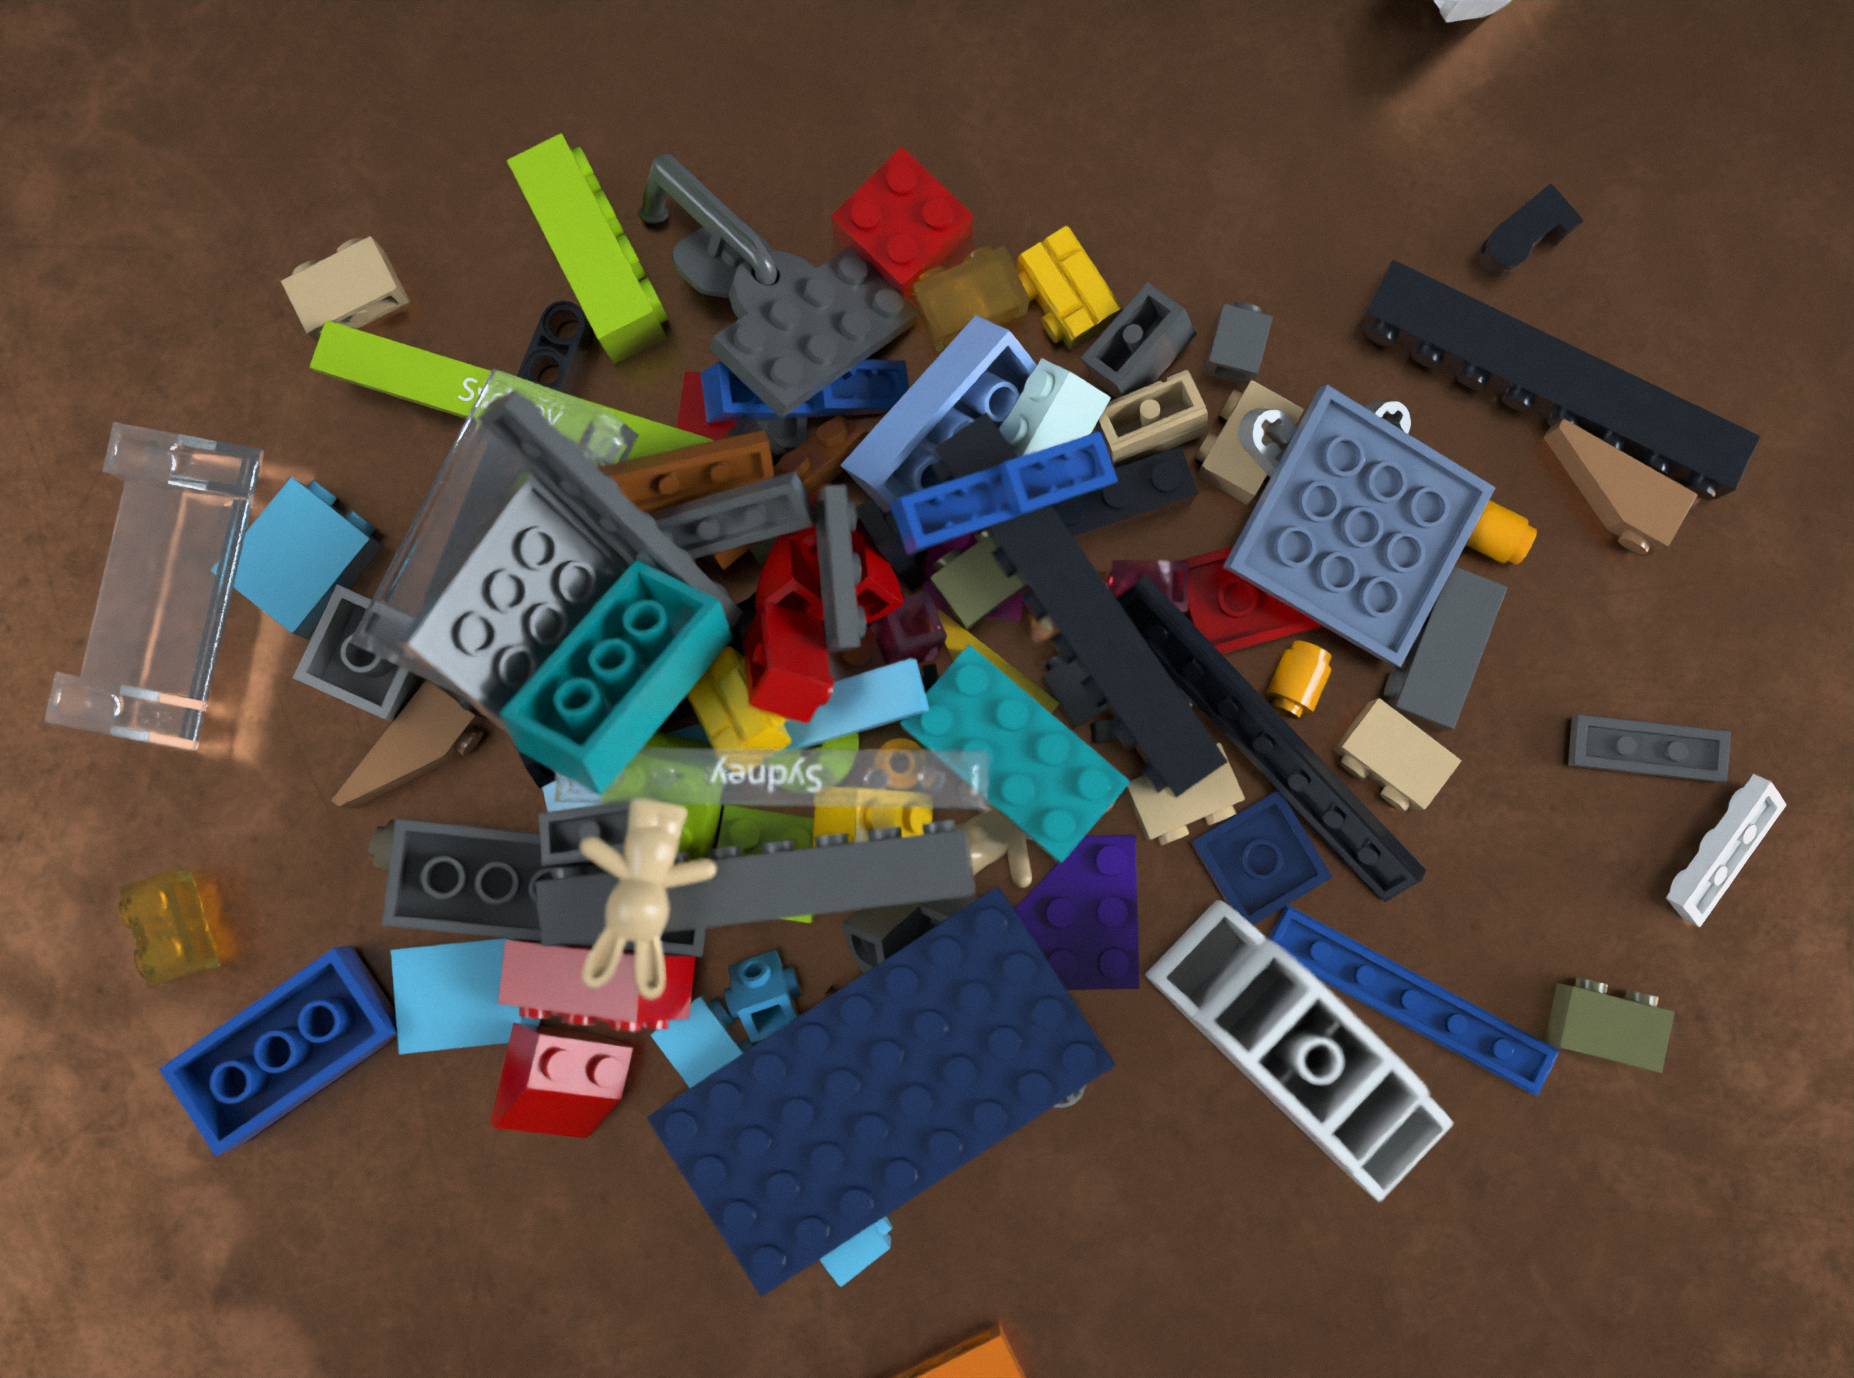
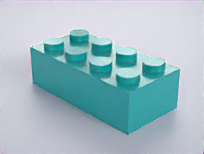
M635 560L499 714L518 750L602 796L733 639L720 600Z
M970 644L925 694L929 711L905 718L900 723L902 729L1058 864L1065 860L1131 782Z

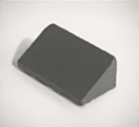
M631 800L539 813L542 866L557 869L598 865L585 857L580 851L581 841L588 836L597 837L623 854Z

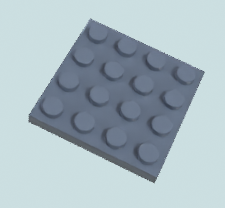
M1320 386L1223 568L1387 664L1401 667L1496 487L1331 386Z

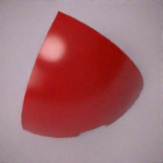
M823 483L816 491H814V492L809 496V499H810V501H811L813 507H814L813 494H815L817 491H819L820 489H822L824 486H827L825 483ZM856 515V528L850 532L852 553H858L861 563V580L859 584L855 585L856 605L863 607L866 623H869L895 611L904 605L900 585L890 563L875 546L860 518ZM816 523L812 527L778 536L768 554L759 578L756 592L757 610H759L763 601L766 600L824 620Z

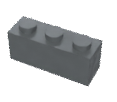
M1453 567L1410 648L1401 669L1395 667L1387 680L1384 695L1390 697L1388 701L1390 707L1405 718L1440 732L1455 728L1508 586L1459 567Z

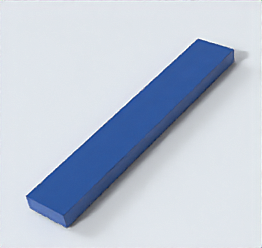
M1289 905L1281 908L1266 939L1273 941L1291 955L1316 979L1537 1097L1560 1053V1050Z

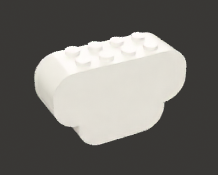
M1216 900L1145 974L1147 979L1332 1161L1379 1203L1453 1125L1443 1110L1428 1096L1430 1093L1423 1083L1337 998L1291 955L1273 941L1266 939L1245 918L1221 900Z

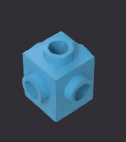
M777 950L727 966L732 987L724 989L726 1003L732 1018L740 1017L751 1043L767 1038L798 1017L794 998L802 996L800 983L793 966L784 969Z

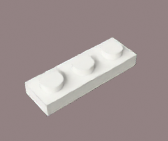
M1753 774L1745 787L1740 788L1734 793L1729 802L1728 811L1715 829H1711L1705 834L1700 843L1699 851L1685 870L1680 871L1674 878L1666 899L1682 919L1699 928L1785 808L1786 803L1771 781Z

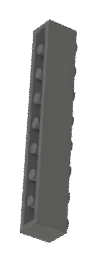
M954 820L922 824L923 835L902 837L901 827L869 830L870 841L849 844L848 835L844 833L815 837L816 848L795 850L794 840L762 843L763 854L742 857L741 846L709 850L710 860L716 866V873L711 879L665 888L670 911L662 933L972 896L976 894L968 830L956 831ZM689 853L676 854L674 864L689 862ZM584 866L551 869L552 880L535 882L542 947L598 940L606 927V905L608 898L619 883V878L605 870V874L585 876Z

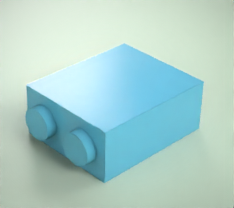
M291 476L214 572L290 633L309 639L315 632L336 585L338 584L349 589L383 548V545L371 537L376 528L353 510L345 516L333 507L332 504L336 501L337 497L313 479L306 486Z
M504 937L391 950L399 1054L509 1043L513 1022L539 1026L540 1018L518 1016V1006L498 1004L505 940L525 939Z

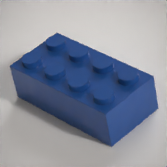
M353 946L336 947L160 1067L159 1071L216 1157L238 1148L397 1038L396 1011Z

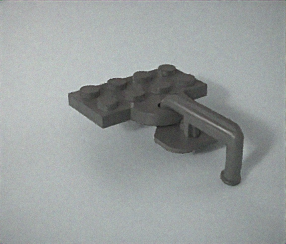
M662 153L654 158L643 194L642 207L638 212L639 217L647 223H660L664 221L668 216V210L665 207V199L668 193L703 226L675 245L671 256L672 264L675 270L698 292L704 295L730 299L733 312L739 320L714 335L709 350L781 419L915 324L920 312L851 247H848L818 268L802 257L784 251H771L770 245L752 227L740 220L675 157L668 153Z

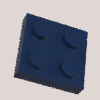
M1278 790L1273 791L1190 841L1226 903L1252 926L1333 878L1285 797Z

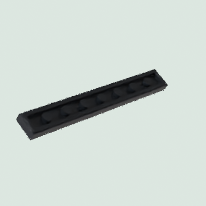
M1146 574L1116 597V600L1167 674L1384 902L1423 880L1427 870Z

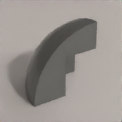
M972 895L864 908L844 920L842 927L850 951L864 974L979 897Z

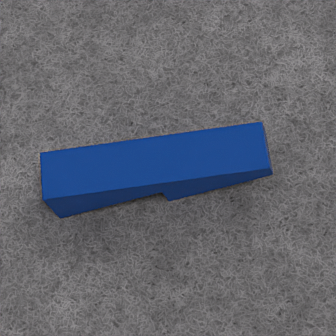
M865 359L782 419L836 416L837 414L842 416L888 413L909 390L906 360ZM717 362L701 373L707 423L781 419L723 362Z
M1099 431L1005 461L999 466L900 497L891 503L890 507L906 553L909 555L1118 482L1102 433Z

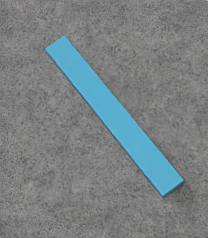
M914 659L904 660L834 682L829 701L825 706L819 705L808 724L792 719L783 724L792 739L791 744L773 757L765 758V760L928 712L929 708L917 661ZM701 723L667 733L711 743ZM565 776L542 787L548 812L603 804V795L600 796Z

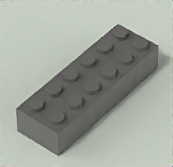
M395 819L382 925L541 941L535 882L552 880V871L550 868L542 866L540 834ZM709 853L707 854L705 859H710ZM599 865L584 867L585 876L605 874L604 868ZM706 927L661 933L662 952L702 957ZM597 940L571 944L594 946ZM626 941L623 949L635 950V943Z

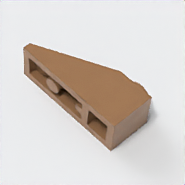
M1562 419L1548 429L1544 436L1545 441L1605 528L1620 537L1618 542L1623 547L1642 555L1647 553L1651 555L1669 547L1698 494L1565 419Z
M427 678L331 801L339 807L355 808L455 760L460 753L463 756L467 755L482 738L483 731L480 730V727L487 719L477 711L463 710L455 694L441 683Z

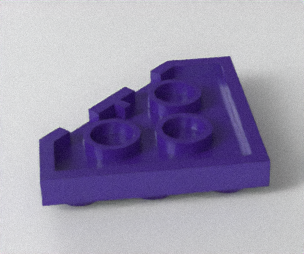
M1136 835L1084 836L1065 860L1047 873L1014 909L1067 990L1140 989Z

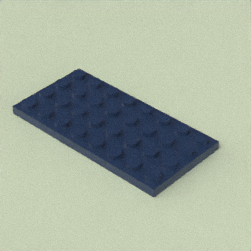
M997 885L646 1118L760 1297H762L1116 1066V1064L1002 889Z

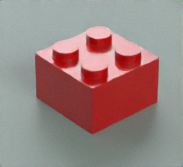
M902 146L831 216L834 236L846 248L851 247L906 300L972 235L973 214Z

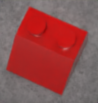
M513 1022L489 1126L496 1129L587 1138L621 1100L633 1048L605 1035Z

